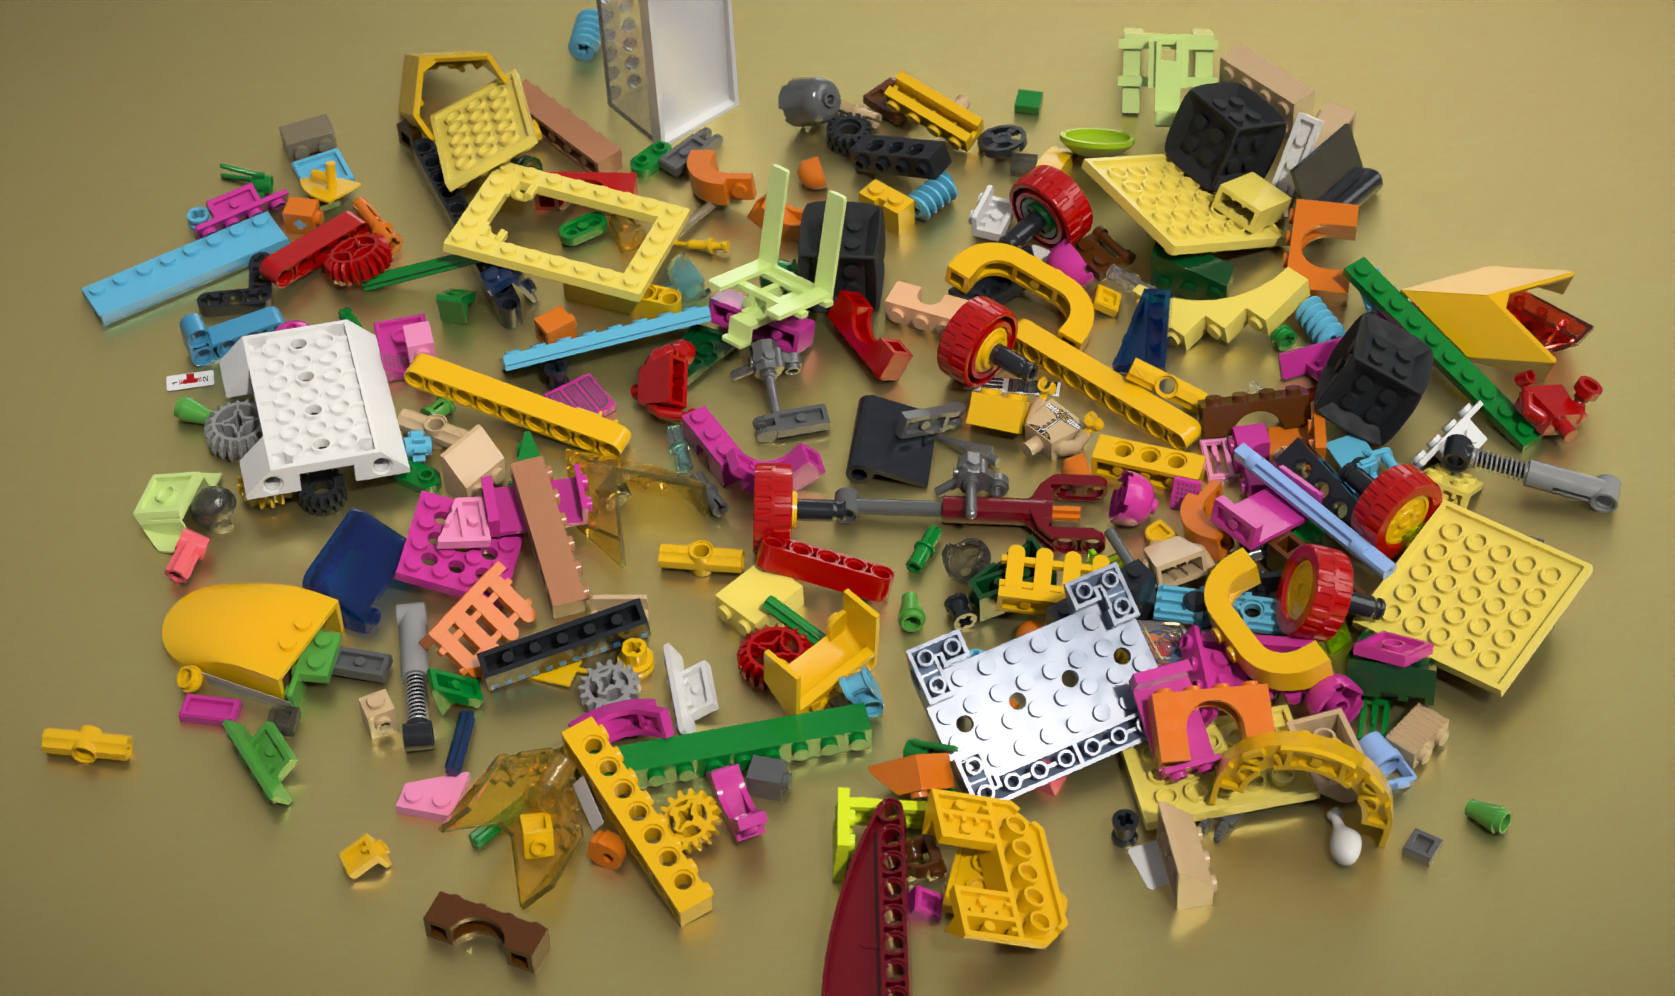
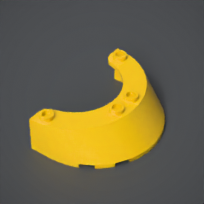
M1305 730L1261 733L1234 744L1223 754L1222 759L1218 763L1209 804L1215 805L1219 788L1243 793L1247 785L1260 776L1262 770L1273 767L1275 771L1302 770L1313 772L1338 782L1346 789L1351 787L1357 793V801L1362 811L1361 824L1381 828L1378 847L1385 848L1393 822V795L1390 784L1384 773L1372 760L1356 749L1342 743L1339 739L1312 734Z

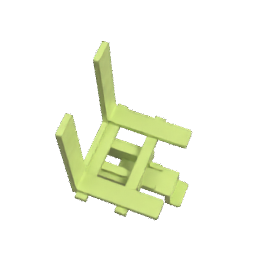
M1124 28V38H1119V49H1124L1123 76H1118V86H1123L1122 112L1139 113L1140 86L1155 88L1154 125L1156 127H1171L1180 106V88L1218 83V77H1213V50H1219V40H1214V34L1211 29H1192V34L1144 33L1143 28ZM1141 49H1149L1148 76H1140ZM1161 49H1176V60H1161ZM1189 50H1196L1195 77H1188Z
M777 164L770 166L758 259L708 280V286L718 291H724L734 286L748 293V295L744 296L743 306L746 308L742 309L740 313L730 316L728 333L722 335V341L738 349L751 345L752 332L758 327L772 321L782 320L791 315L803 319L808 317V311L805 309L817 304L828 308L833 306L834 302L833 294L847 197L833 190L827 192L815 283L797 276L778 266L790 171ZM761 276L773 282V284L759 288L747 281Z

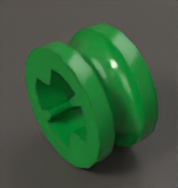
M1283 324L1274 330L1271 335V342L1280 351H1286L1296 343L1298 335L1289 325Z

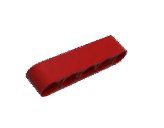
M345 211L266 257L259 267V273L277 287H286L323 265L324 257L332 249L333 245H338L341 240L344 241L357 234L363 235L366 232H370V225L353 212Z
M766 534L761 539L756 557V564L761 569L839 592H843L848 588L856 596L874 602H885L888 599L895 573L886 566L786 537L771 538L769 537L770 534Z

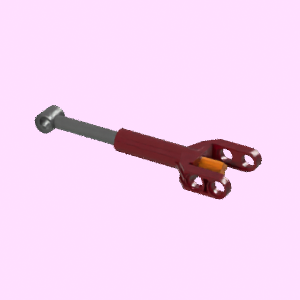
M1053 474L1040 483L1030 498L977 497V515L974 519L966 517V496H944L941 502L859 498V493L855 489L848 487L840 488L835 492V501H846L845 521L840 522V520H836V522L841 524L855 522L858 514L942 517L943 523L1027 526L1032 530L1037 542L1044 548L1050 549L1053 553L1067 554L1074 551L1079 554H1099L1104 551L1106 544L1105 535L1095 528L1052 526L1053 521L1080 522L1081 506H1053L1054 500L1095 502L1107 495L1108 482L1104 477L1098 475ZM1062 486H1072L1074 489H1063ZM1092 486H1097V487H1100V488H1102V489H1101V490H1091V489H1089V488L1092 487ZM1066 538V539H1070V540H1072V541H1070V542H1062V541H1059V539ZM1094 539V540H1098V541H1100V542H1098V543H1089V542H1087V540Z

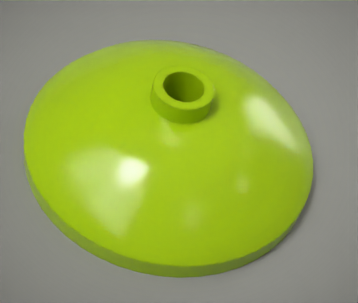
M1076 128L1060 133V141L1064 146L1078 155L1089 158L1115 157L1129 150L1135 144V137L1133 135L1111 129Z

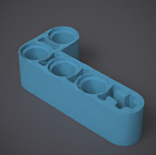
M271 306L208 328L199 314L191 313L181 319L180 330L184 346L196 366H206L220 361L242 336L272 332L286 321L277 307Z

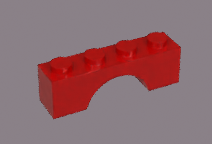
M544 171L575 180H583L598 186H606L622 192H630L634 195H638L639 192L637 173ZM539 194L534 196L535 210L561 211L569 203Z
M841 290L827 314L828 318L833 322L834 328L842 333L847 339L848 345L857 351L860 359L871 368L876 378L882 381H899L913 357L912 353L901 340L881 337L876 340L871 328L873 307L861 293Z

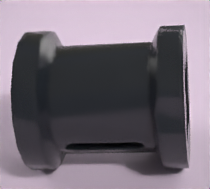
M563 359L550 360L544 365L545 374L548 376L546 386L549 391L570 382L566 376L568 365Z
M963 593L949 596L944 602L946 611L953 618L952 624L954 628L960 631L973 627L977 622V615L974 611L970 610L968 598Z
M1121 809L1113 814L1112 826L1114 829L1111 839L1114 845L1119 848L1133 847L1138 841L1136 828L1138 827L1139 819L1134 811Z

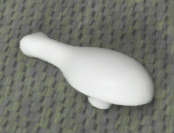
M1334 807L1327 812V819L1331 821L1333 827L1330 839V852L1338 864L1349 866L1359 857L1362 847L1361 837L1357 831L1344 825L1342 810L1339 807Z

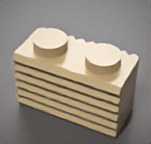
M1418 702L1417 706L1411 709L1410 713L1387 734L1385 739L1394 748H1397L1413 770L1419 763L1425 764L1429 760L1432 749L1436 745L1441 747L1447 741L1450 734L1448 731L1449 719Z

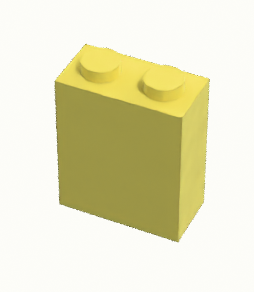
M1250 172L1221 184L1211 206L1250 233H1253L1283 220L1293 198L1254 172Z
M755 563L715 595L716 613L724 622L728 621L736 627L743 636H746V633L753 634L755 627L762 630L765 624L769 627H775L776 623H781L762 609V604L768 596H774L795 612L804 605L803 586L791 577L766 571Z

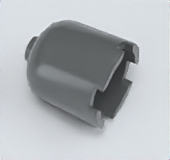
M824 77L793 78L787 85L782 86L778 96V107L783 110L787 118L785 121L794 127H807L829 122L838 114L841 105V96L838 88L832 81Z

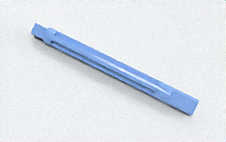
M1244 442L1234 450V459L1242 464L1244 468L1383 580L1395 572L1397 565Z

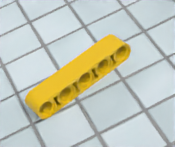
M563 283L565 298L576 303L647 319L657 318L658 314L671 311L673 314L683 312L681 293L672 288L650 284L638 303Z

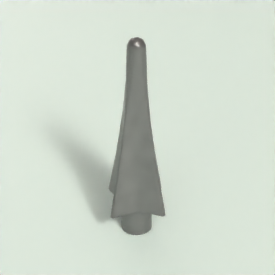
M937 435L936 437L938 441L961 454L968 451L980 453L988 461V465L998 467L1001 463V457L993 454L994 446L962 441L944 435Z

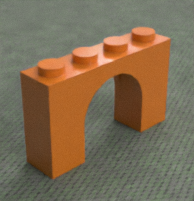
M1297 199L1295 209L1290 208L1289 224H1293V229L1287 230L1286 246H1290V251L1284 252L1283 268L1289 267L1308 279L1309 297L1318 296L1326 305L1347 307L1350 282L1342 275L1344 270L1325 269L1314 266L1305 259L1302 251L1307 244L1320 238L1355 241L1359 205Z
M1246 681L1241 683V686L1230 687L1229 683H1219L1213 685L1210 689H1201L1200 686H1188L1183 688V691L1172 692L1171 688H1162L1155 690L1147 700L1156 770L1191 761L1187 736V720L1192 712L1201 708H1216L1227 713L1234 720L1238 728L1240 741L1253 735L1275 731L1268 684H1258V681Z

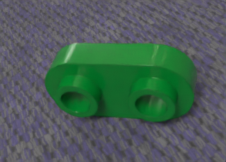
M663 141L651 144L630 160L631 173H637V178L652 176L662 169L658 165V160L670 151L672 146Z
M589 212L565 222L559 228L560 241L567 246H576L600 236L607 230V218L601 212Z
M408 459L410 472L392 475L393 481L396 484L420 494L422 490L436 493L442 486L440 473L436 469L419 462H412L411 459Z

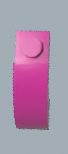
M799 443L785 456L771 461L755 460L735 448L726 453L729 472L740 480L743 491L753 495L755 464L757 463L791 464L793 467V491H798L810 485L826 472L820 453L803 443Z
M647 698L629 699L607 704L593 709L568 723L570 728L592 716L597 725L602 724L609 735V743L635 735L668 739L675 734L668 708L659 707L655 699Z
M730 764L707 772L706 776L714 800L717 802L716 805L722 811L720 813L731 836L739 842L766 833L763 824L768 822L765 810H758L753 804L744 783L739 764Z

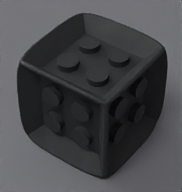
M1218 82L1199 85L1192 88L1182 100L1166 138L1165 152L1170 160L1195 182L1208 190L1217 192L1221 184L1250 172H1254L1264 179L1282 144L1287 122L1272 105L1242 84Z
M826 201L812 202L805 206L799 231L797 276L815 283ZM863 202L846 203L833 301H835L841 290L859 292L873 307V312L878 310L881 302L885 272V219L883 210L878 205ZM817 304L806 310L828 313L831 307L825 308Z
M1362 314L1336 345L1321 372L1314 397L1315 410L1325 419L1366 442L1384 446L1397 434L1414 412L1428 386L1434 360L1432 349L1422 340L1393 323L1372 314Z

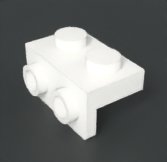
M988 185L985 192L980 193L976 209H972L969 215L968 222L972 225V236L999 242V238L1005 235L1014 215L1009 200L994 196V186Z

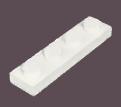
M1298 112L1272 181V185L1293 198L1285 217H1289L1290 208H1292L1297 196L1290 170L1314 151L1325 122L1303 112Z

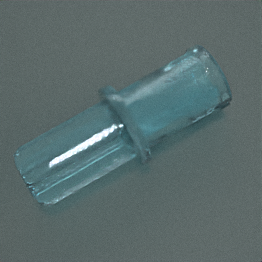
M670 425L667 428V436L670 443L669 453L674 457L677 472L687 474L689 473L687 465L690 471L694 468L689 454L690 445L685 441L681 426Z

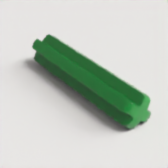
M768 596L762 604L764 611L785 626L787 625L790 630L798 628V635L806 634L808 642H811L812 646L826 636V634L774 596Z

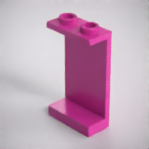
M574 464V477L550 481L552 488L558 489L561 500L558 508L560 512H565L568 527L588 524V513L593 512L591 496H585V490H588L587 475L581 474L579 464ZM492 476L481 477L482 497L490 536L498 537L527 533L514 486L494 488Z
M1284 465L1279 466L1278 470L1321 504L1324 493ZM1269 487L1236 504L1223 495L1215 498L1210 521L1250 551L1309 520Z
M1189 659L1134 673L1129 680L1154 762L1155 756L1147 700L1157 689L1171 688L1172 692L1183 691V688L1192 686L1189 675L1193 669ZM1199 709L1192 712L1187 720V736L1191 761L1157 770L1161 781L1170 779V782H1178L1188 777L1187 774L1198 771L1199 775L1210 773L1216 770L1215 766L1222 759L1220 753L1214 755Z

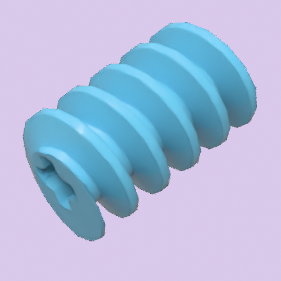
M585 9L577 15L568 44V50L574 58L581 61H589L598 52L607 23L603 13L595 9Z
M944 171L936 180L929 179L925 181L923 185L912 191L908 197L914 200L915 218L928 221L930 216H934L937 211L942 210L944 205H948L951 200H955L958 192L952 177Z
M1318 296L1307 298L1296 310V322L1314 344L1343 337L1346 333L1343 325L1339 323L1338 319L1333 316L1331 310H1328L1327 305Z

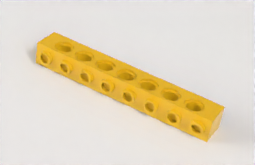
M591 716L561 732L563 748L580 774L584 776L586 783L680 926L682 927L713 910L712 897H714L711 886L707 881L702 882L697 875L699 871L692 858L687 859L685 857L679 838L676 835L671 836L667 830L669 827L665 817L661 812L658 814L655 812L649 793L646 790L641 791L637 785L639 781L632 768L627 769L625 767L621 751L617 746L612 747L609 743V735L602 724L597 725ZM593 750H598V751H600V752L597 753V754H590V753H589L590 751H593ZM607 772H613V773H615V774L612 775V776H604V775H603V774H605V773H607ZM622 794L629 795L627 798H618ZM635 817H644L641 821L632 820ZM651 839L659 840V842L655 844L648 843V841ZM665 862L675 863L674 865L669 867L662 865ZM683 884L690 886L688 889L685 890L677 888L678 886Z

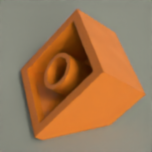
M949 753L915 754L868 766L869 773L898 796L910 795L911 800L925 797L928 799L931 788L940 790L955 788Z

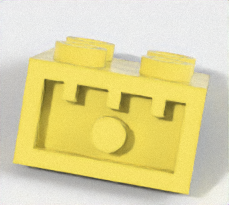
M1441 463L1432 465L1422 471L1441 488L1443 501L1445 499L1467 509L1470 497L1483 489L1484 483L1478 481L1475 475L1447 471Z

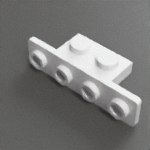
M1478 401L1473 406L1467 403L1457 412L1459 418L1457 420L1451 419L1442 427L1444 433L1441 436L1439 434L1435 435L1426 444L1429 449L1426 452L1422 449L1411 459L1414 463L1413 465L1420 469L1434 455L1441 462L1445 440L1452 434L1467 436L1475 448H1480L1487 438L1470 418L1484 404Z
M667 643L663 645L665 654L663 663L668 670L669 678H667V685L672 692L673 700H671V706L677 718L675 728L679 735L696 732V720L719 709L711 666L706 660H703L684 669L682 656Z

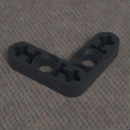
M259 252L250 258L249 288L211 291L201 294L197 298L200 314L205 317L249 314L273 306L274 284L259 273L262 261L270 254ZM259 280H268L264 284H255ZM232 300H241L238 304H229Z

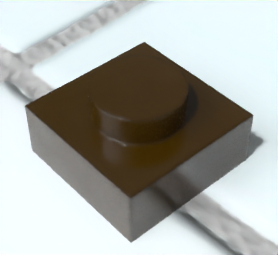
M403 120L397 124L399 142L414 153L413 143L421 139L422 134L416 126H412L406 120Z

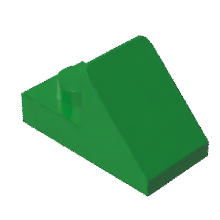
M451 288L436 294L441 321L465 325L467 323L468 304L475 302L476 291Z
M434 668L427 670L431 692L442 716L453 702L474 708H479L484 702L478 679Z

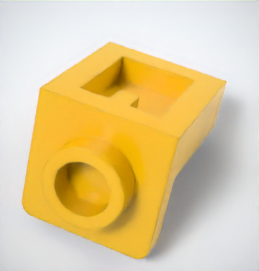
M550 812L520 815L525 858L554 856V836Z
M367 833L339 853L348 876L354 880L377 863H380L385 868L392 865L388 857L390 851L387 845L381 839L376 840Z

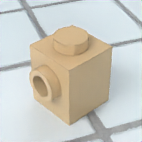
M386 689L358 698L362 719L372 740L399 731L395 708Z

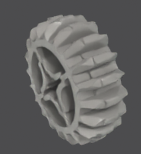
M249 398L244 402H240L239 399L235 403L227 401L226 406L217 405V411L210 412V417L205 419L203 433L206 445L213 452L214 456L219 455L222 460L229 458L231 462H234L236 459L241 460L263 437L256 402L252 403Z

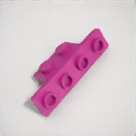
M250 183L206 201V207L212 219L195 226L194 237L198 240L268 210H279L286 205L289 193L287 189L260 199L253 184Z
M1342 337L1279 353L1278 361L1281 378L1286 380L1309 374L1319 381L1323 368Z
M1192 625L1179 640L1182 659H1189L1193 669L1189 675L1191 685L1200 686L1201 689H1210L1213 685L1219 683H1229L1230 687L1235 686L1227 653L1203 647L1199 626ZM1216 708L1199 709L1206 729L1218 716Z

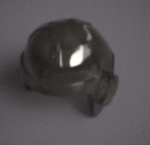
M203 487L192 500L190 508L191 517L195 524L205 531L218 534L228 533L234 529L231 516L236 508V497L230 490L224 487Z
M967 538L957 544L947 543L942 550V560L948 576L954 582L968 586L970 578L991 564V553L987 545L980 539Z

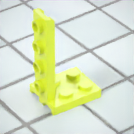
M838 787L835 820H833L832 881L844 882L845 873L850 866L852 852L855 849V834H852V828H854V825L867 826L876 807L884 799L850 797V788ZM899 800L903 805L907 828L923 829L927 801ZM892 815V816H889V817H887V818H888V819H891V818H894V817H896V816H895V815Z

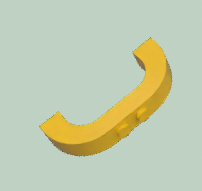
M993 242L977 244L966 248L948 264L945 282L965 294L980 279L988 276H1001L1056 306L1066 318V322L1059 329L1057 337L1082 352L1086 348L1094 322L1093 304L1082 286L1065 275L1061 270L1051 267L1040 258L1032 256L1020 248Z
M1244 548L1228 555L1215 566L1206 581L1204 600L1210 624L1213 628L1211 629L1212 634L1218 644L1223 643L1226 646V653L1232 663L1238 662L1244 672L1254 681H1258L1259 684H1268V688L1281 691L1308 689L1324 678L1333 675L1331 660L1316 640L1292 652L1279 653L1268 650L1258 641L1235 611L1233 604L1242 593L1261 583L1258 567Z

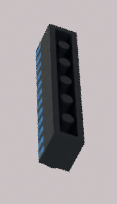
M640 598L485 650L476 655L487 687L491 691L622 646L623 642L629 638L642 639L651 636V632Z

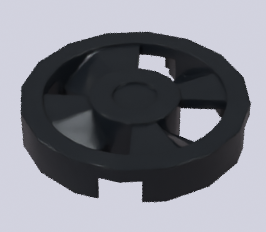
M1000 125L989 128L978 137V149L980 153L984 151L988 158L1002 159L1013 156L1012 150L1019 148L1021 152L1026 147V131L1016 125ZM1021 134L1020 140L1012 139V136Z

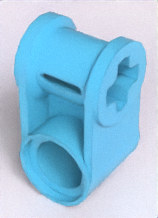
M867 666L861 667V671L851 676L839 677V683L846 698L852 704L865 702L869 718L883 713L885 705L879 684Z

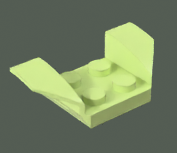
M197 471L152 475L133 515L158 552L174 553L176 551L175 547L178 539L186 527L182 520L196 492H214L222 477V473Z

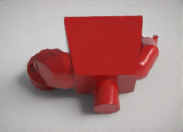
M679 339L670 345L666 344L661 348L653 349L646 359L644 366L640 367L638 371V384L633 385L630 389L632 398L637 400L640 405L647 407L649 413L663 420L680 422L682 415L696 410L691 408L687 412H682V409L687 408L688 365L694 360L695 346L691 342Z
M1530 369L1518 373L1515 376V383L1522 391L1519 392V397L1513 407L1541 435H1560L1565 442H1570L1577 436L1578 431L1575 427L1589 416L1585 412V403L1595 402L1603 392L1602 386L1595 379L1589 376H1581L1574 384L1576 393L1573 395L1575 397L1574 400H1572L1562 384L1529 386L1536 382L1535 372Z

